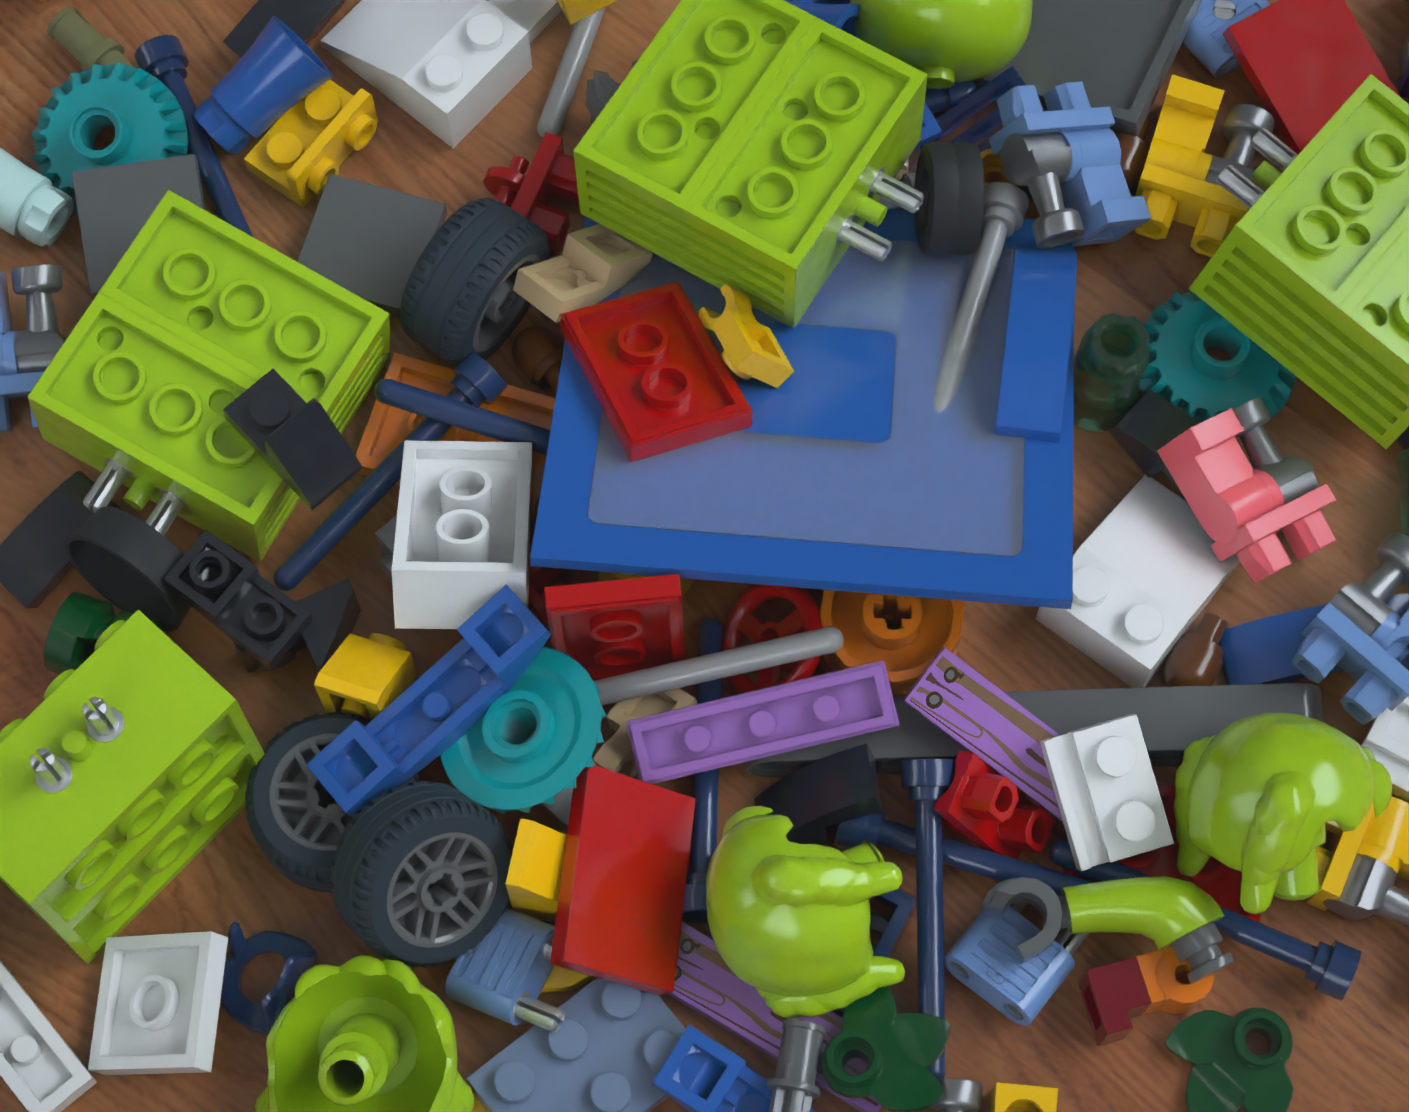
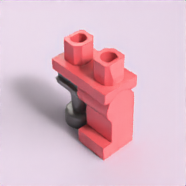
M1261 396L1189 428L1157 450L1202 528L1209 537L1216 541L1210 546L1219 562L1236 554L1254 584L1292 564L1276 533L1282 531L1298 561L1336 541L1320 510L1336 500L1327 483L1320 487L1318 486V481L1312 471L1315 467L1308 460L1295 456L1284 457L1262 426L1269 421L1271 415ZM1240 438L1252 466L1236 439Z

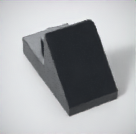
M274 368L223 409L225 419L312 511L362 469L361 463L322 405L315 398L306 403Z
M349 578L296 601V603L311 613L313 621L272 670L288 664L296 657L297 651L308 647L319 672L350 633L352 634L361 609ZM234 642L248 673L259 668L262 671H271Z

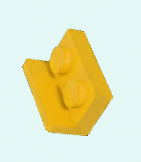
M327 81L305 96L276 121L244 158L247 170L304 208L316 193L319 195L323 193L329 174L338 175L340 165L353 150L359 151L363 149L374 136L378 118L372 94L361 88L355 95H352L333 81Z

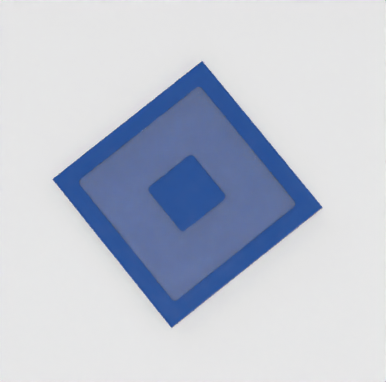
M888 209L884 220L878 227L866 221L863 225L864 228L891 242L890 253L880 262L864 252L849 246L794 329L751 306L752 313L757 322L771 329L794 369V372L778 388L753 377L749 380H744L729 369L753 411L752 427L630 462L565 339L530 555V566L650 576L680 574V578L1071 609L1073 601L1074 314L1059 442L994 434L1015 245L1037 247L1032 232V223L1036 219H1024L1022 227L1005 239L983 314L972 338L960 352H955L953 349V329L975 253L966 256H953L950 254L926 255L921 253L916 238L914 213L908 210ZM585 216L583 229L599 223ZM1071 242L1047 248L1074 252V246H1072ZM655 253L652 255L651 262L634 278L599 302L602 303L678 281L697 315L702 307H706L721 315L726 306L725 297L719 288ZM706 329L721 355L724 348L716 333Z

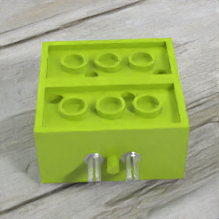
M681 0L573 150L580 213L719 289L724 284H727L745 293L751 301V306L794 329L849 246L864 252L880 262L890 253L892 244L889 240L863 227L866 221L878 227L884 220L888 207L879 203L882 197L911 213H915L921 206L924 197L923 193L896 180L895 177L921 140L928 74L784 0Z
M1370 74L1299 155L1267 129L1262 128L1255 133L1250 145L1283 171L1280 173L1266 160L1261 163L1251 178L1265 188V192L1232 165L1226 166L1220 172L1216 182L1246 205L1249 210L1234 226L1189 289L1387 450L1409 426V104Z
M168 190L27 398L42 438L45 441L102 472L83 500L84 505L89 510H93L95 513L100 508L107 507L121 484L129 488L123 500L133 508L142 511L149 500L157 504L146 520V523L162 535L166 533L178 515L202 530H208L220 540L261 562L301 498L225 419L223 409L274 368L306 403L315 398L322 405L342 435L391 358L390 313Z
M137 610L127 621L119 620L109 626L98 638L95 644V652L76 670L68 669L57 676L46 689L44 701L27 718H19L12 721L0 732V880L87 964L105 948L107 937H116L245 808V795L251 769L254 765H257V762L265 754L237 700L140 610Z

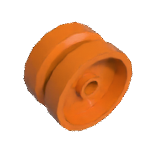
M824 590L820 613L823 628L835 627L839 629L844 638L843 645L837 652L821 655L824 671L830 673L885 660L892 694H907L942 647L947 648L956 655L964 616L962 601ZM887 626H892L896 629H887Z

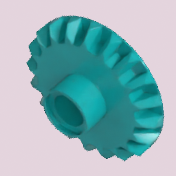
M118 62L115 65L92 64L88 70L80 73H70L69 80L60 87L51 88L50 99L44 107L38 109L39 121L37 128L31 132L35 141V154L32 158L37 164L40 174L50 179L53 187L60 189L73 198V211L78 213L72 172L187 155L188 149L186 119L180 104L169 88L143 69L126 66ZM107 126H114L115 137L113 142L103 150H96L95 139L97 134Z
M1192 291L1181 295L1175 292L1167 302L1161 306L1157 305L1150 317L1142 325L1135 346V373L1142 393L1150 390L1185 411L1199 423L1231 408L1233 410L1261 396L1270 412V421L1287 402L1296 377ZM1205 349H1222L1230 355L1231 360L1218 361L1207 354Z
M542 647L534 660L509 690L497 698L490 705L486 714L463 736L440 754L447 776L452 784L482 807L491 808L502 814H505L507 810H519L530 813L532 806L540 803L554 804L555 796L565 788H577L576 778L585 767H594L593 751L596 744L604 742L600 728L601 720L606 717V714L600 703L599 695L601 691L588 672L576 660L558 650ZM536 728L532 737L526 742L521 743L525 734L531 729Z

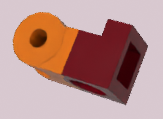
M1172 947L1087 969L1077 983L1097 1045L1102 1046L1123 1040L1133 1029L1130 1018L1159 1010L1173 1015L1185 1014L1193 1010L1212 989L1214 973L1191 984L1187 974L1193 970L1188 960L1180 963Z

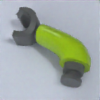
M1168 876L1126 878L1062 887L1060 895H1056L1049 885L1038 879L1026 877L1012 878L999 882L989 890L981 904V907L987 909V911L1001 915L1010 904L1027 902L1035 906L1041 913L1043 918L1042 931L1015 948L1021 963L1040 955L1049 948L1059 930L1068 928L1071 934L1095 932L1142 934L1153 940L1158 950L1171 946L1180 963L1188 960L1193 970L1187 974L1191 984L1235 962L1231 952L1223 955L1217 945L1224 939L1215 922L1225 915L1213 897L1192 882Z

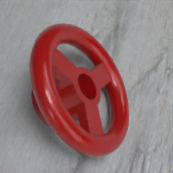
M754 585L738 599L727 618L723 631L722 651L740 647L743 633L752 639L755 644L823 628L820 610L815 599L805 588ZM775 597L788 599L797 607V610L780 623H765L753 614V611L761 603ZM821 656L758 670L757 684L752 682L746 673L729 676L727 679L737 694L812 677ZM780 671L790 673L779 683Z

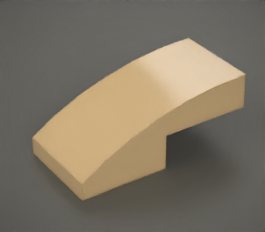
M597 224L567 234L562 255L518 269L513 291L557 323L560 322V314L597 304L620 289L651 262L653 252L605 226Z

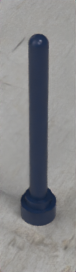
M162 35L144 42L135 52L136 62L139 68L159 79L168 87L180 104L188 129V150L190 155L195 154L197 156L201 180L218 218L253 237L209 135L194 117V112L197 108L184 81L187 77L186 68L189 62L180 40L173 35Z
M470 352L453 370L456 377L449 383L452 390L445 397L480 407L482 403L490 405L507 388V384L490 364L476 353ZM425 417L275 571L273 581L276 587L282 591L294 589L401 479L404 440L438 441L452 425Z
M382 379L375 386V397L383 404L503 442H532V451L547 455L550 436L549 429L392 379Z
M707 618L700 623L698 627L697 657L722 651L723 626L717 619ZM722 678L696 684V701L698 704L721 699ZM719 768L693 774L692 797L696 798L691 836L690 873L687 874L682 914V921L691 923H708L706 875L709 861L717 847Z
M908 759L901 761L902 788H908V800L915 801L918 1013H925L945 1019L942 816L933 809L938 798L948 790L954 780L955 760ZM946 1046L938 1060L928 1069L936 1078H944L946 1074Z
M882 811L839 823L834 845L849 849L862 844L863 840H866L875 847L878 844L916 856V828L885 819L886 812ZM942 836L943 864L1000 882L1020 877L1035 878L1049 885L1056 895L1061 894L1062 887L1095 883Z
M1067 840L1055 841L1049 850L1050 858L1056 865L1096 882L1152 877L1116 861L1096 865L1084 871L1077 870L1069 841ZM1220 906L1225 916L1216 921L1215 925L1222 936L1306 971L1305 979L1316 983V991L1340 1001L1344 998L1357 970L1361 957L1360 950L1336 940L1332 946L1320 941L1316 947Z

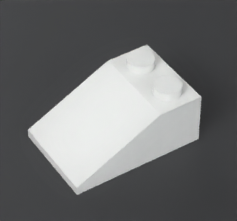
M361 0L320 40L324 49L453 149L533 68L528 31L487 0Z
M404 440L392 561L395 628L458 629L506 584L528 608L532 442Z
M1145 474L1073 555V601L1071 609L1039 607L1036 620L1130 687L1144 688L1169 656L1177 640L1181 639L1183 634L1187 632L1240 560L1235 554L1219 562L1210 546L1216 541L1209 537L1202 528L1189 504L1152 477L1148 478Z

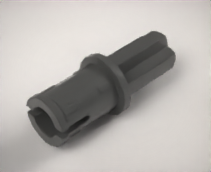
M786 1019L782 1025L783 1034L775 1078H769L766 1083V1087L772 1091L768 1112H810L812 1099L819 1098L821 1089L815 1086L826 1028L810 1021Z

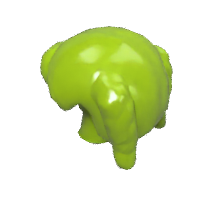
M1262 713L1232 722L1217 735L1193 741L1185 749L1182 763L1176 771V796L1173 810L1176 820V838L1179 844L1177 855L1178 871L1184 876L1194 877L1204 867L1210 857H1214L1227 867L1242 872L1240 904L1244 911L1252 914H1260L1266 911L1271 905L1273 896L1289 901L1308 899L1318 893L1322 887L1318 884L1317 847L1325 843L1326 840L1325 822L1335 821L1343 832L1353 831L1362 822L1372 802L1374 804L1375 817L1380 816L1391 800L1392 781L1389 771L1382 763L1376 761L1375 755L1369 748L1360 746L1351 737L1317 719L1292 713Z
M751 806L740 809L726 821L722 830V838L709 861L706 875V906L709 928L717 951L728 967L739 979L755 987L761 997L764 998L766 1005L775 1014L784 1018L816 1017L836 1009L845 1008L855 1000L870 995L877 988L894 985L904 980L905 969L903 963L885 956H873L874 951L870 940L871 918L869 899L898 890L903 876L902 871L895 863L885 862L880 851L866 840H863L860 845L841 852L835 848L818 844L790 842L786 837V834L793 827L790 819L782 815H768L774 811L763 806Z
M360 955L348 960L339 967L326 964L315 965L300 976L295 986V997L282 1009L267 1036L268 1081L267 1086L259 1095L255 1104L256 1112H472L474 1097L471 1087L463 1080L457 1070V1040L453 1018L442 1000L420 984L414 972L403 962L389 959L380 961L372 956Z

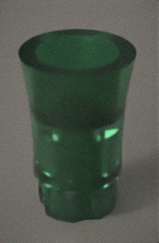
M1112 312L1099 318L1083 335L1079 347L1074 353V425L1088 431L1106 432L1140 396L1141 379L1149 361L1148 342L1150 335L1145 325L1134 316L1125 317Z

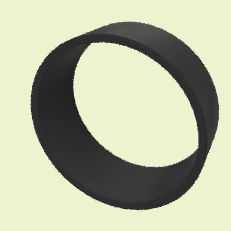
M102 507L65 538L64 549L73 566L108 601L120 610L129 609L135 612L140 610L144 615L160 620L164 625V631H175L179 628L191 606L165 583L164 578L184 554L164 535L130 513L113 507Z

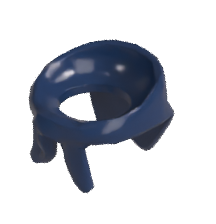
M233 922L228 931L230 951L226 954L221 1005L240 1025L250 1031L268 1035L282 1009L295 997V986L300 976L311 967L319 965L317 962V952L305 940L284 932L266 930L245 940L240 924ZM270 952L284 957L286 961L284 962L280 978L274 989L264 995L261 1003L249 1001L244 997L241 990V975L251 959L260 954Z

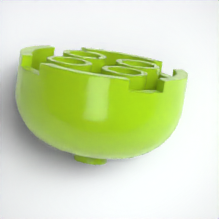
M850 0V4H860L859 19L855 22V32L858 39L927 73V88L944 89L954 86L955 82L972 81L989 76L1013 60L1023 47L1029 34L1033 0Z

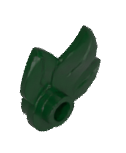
M889 986L877 988L870 995L855 1000L844 1009L842 1033L832 1038L822 1053L821 1069L828 1086L841 1096L847 1098L870 1096L882 1107L893 1112L919 1111L933 1106L943 1098L944 1091L938 1079L928 1069L934 1065L945 1049L950 1034V1023L946 1019L925 1013L897 1014L896 1002ZM852 1058H862L869 1064L862 1074L850 1075L844 1071L846 1062Z
M1249 1008L1231 1017L1214 1010H1204L1194 1013L1181 1021L1168 1035L1165 1046L1179 1058L1194 1065L1189 1073L1185 1091L1187 1112H1236L1244 1107L1246 1112H1286L1289 1108L1293 1087L1285 1068V1063L1291 1055L1293 1040L1288 1025L1275 1012L1265 1008ZM1250 1032L1261 1033L1268 1041L1267 1053L1260 1055L1252 1053L1246 1046V1035Z

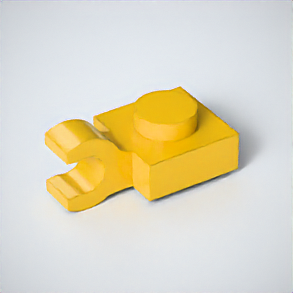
M724 284L720 288L726 300L723 313L720 315L706 307H702L698 311V317L706 329L716 333L724 348V351L721 353L722 359L731 371L744 380H749L753 377L778 388L794 372V369L771 329L758 323L755 319L749 297L745 293Z

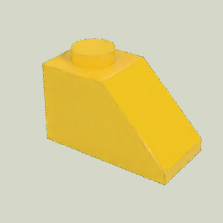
M350 633L319 671L314 683L325 712L351 713L371 720L378 716L414 683L417 669L411 652L406 651V645L393 637L380 633H371L369 639Z
M520 818L505 883L513 910L539 920L555 923L567 835L535 821Z

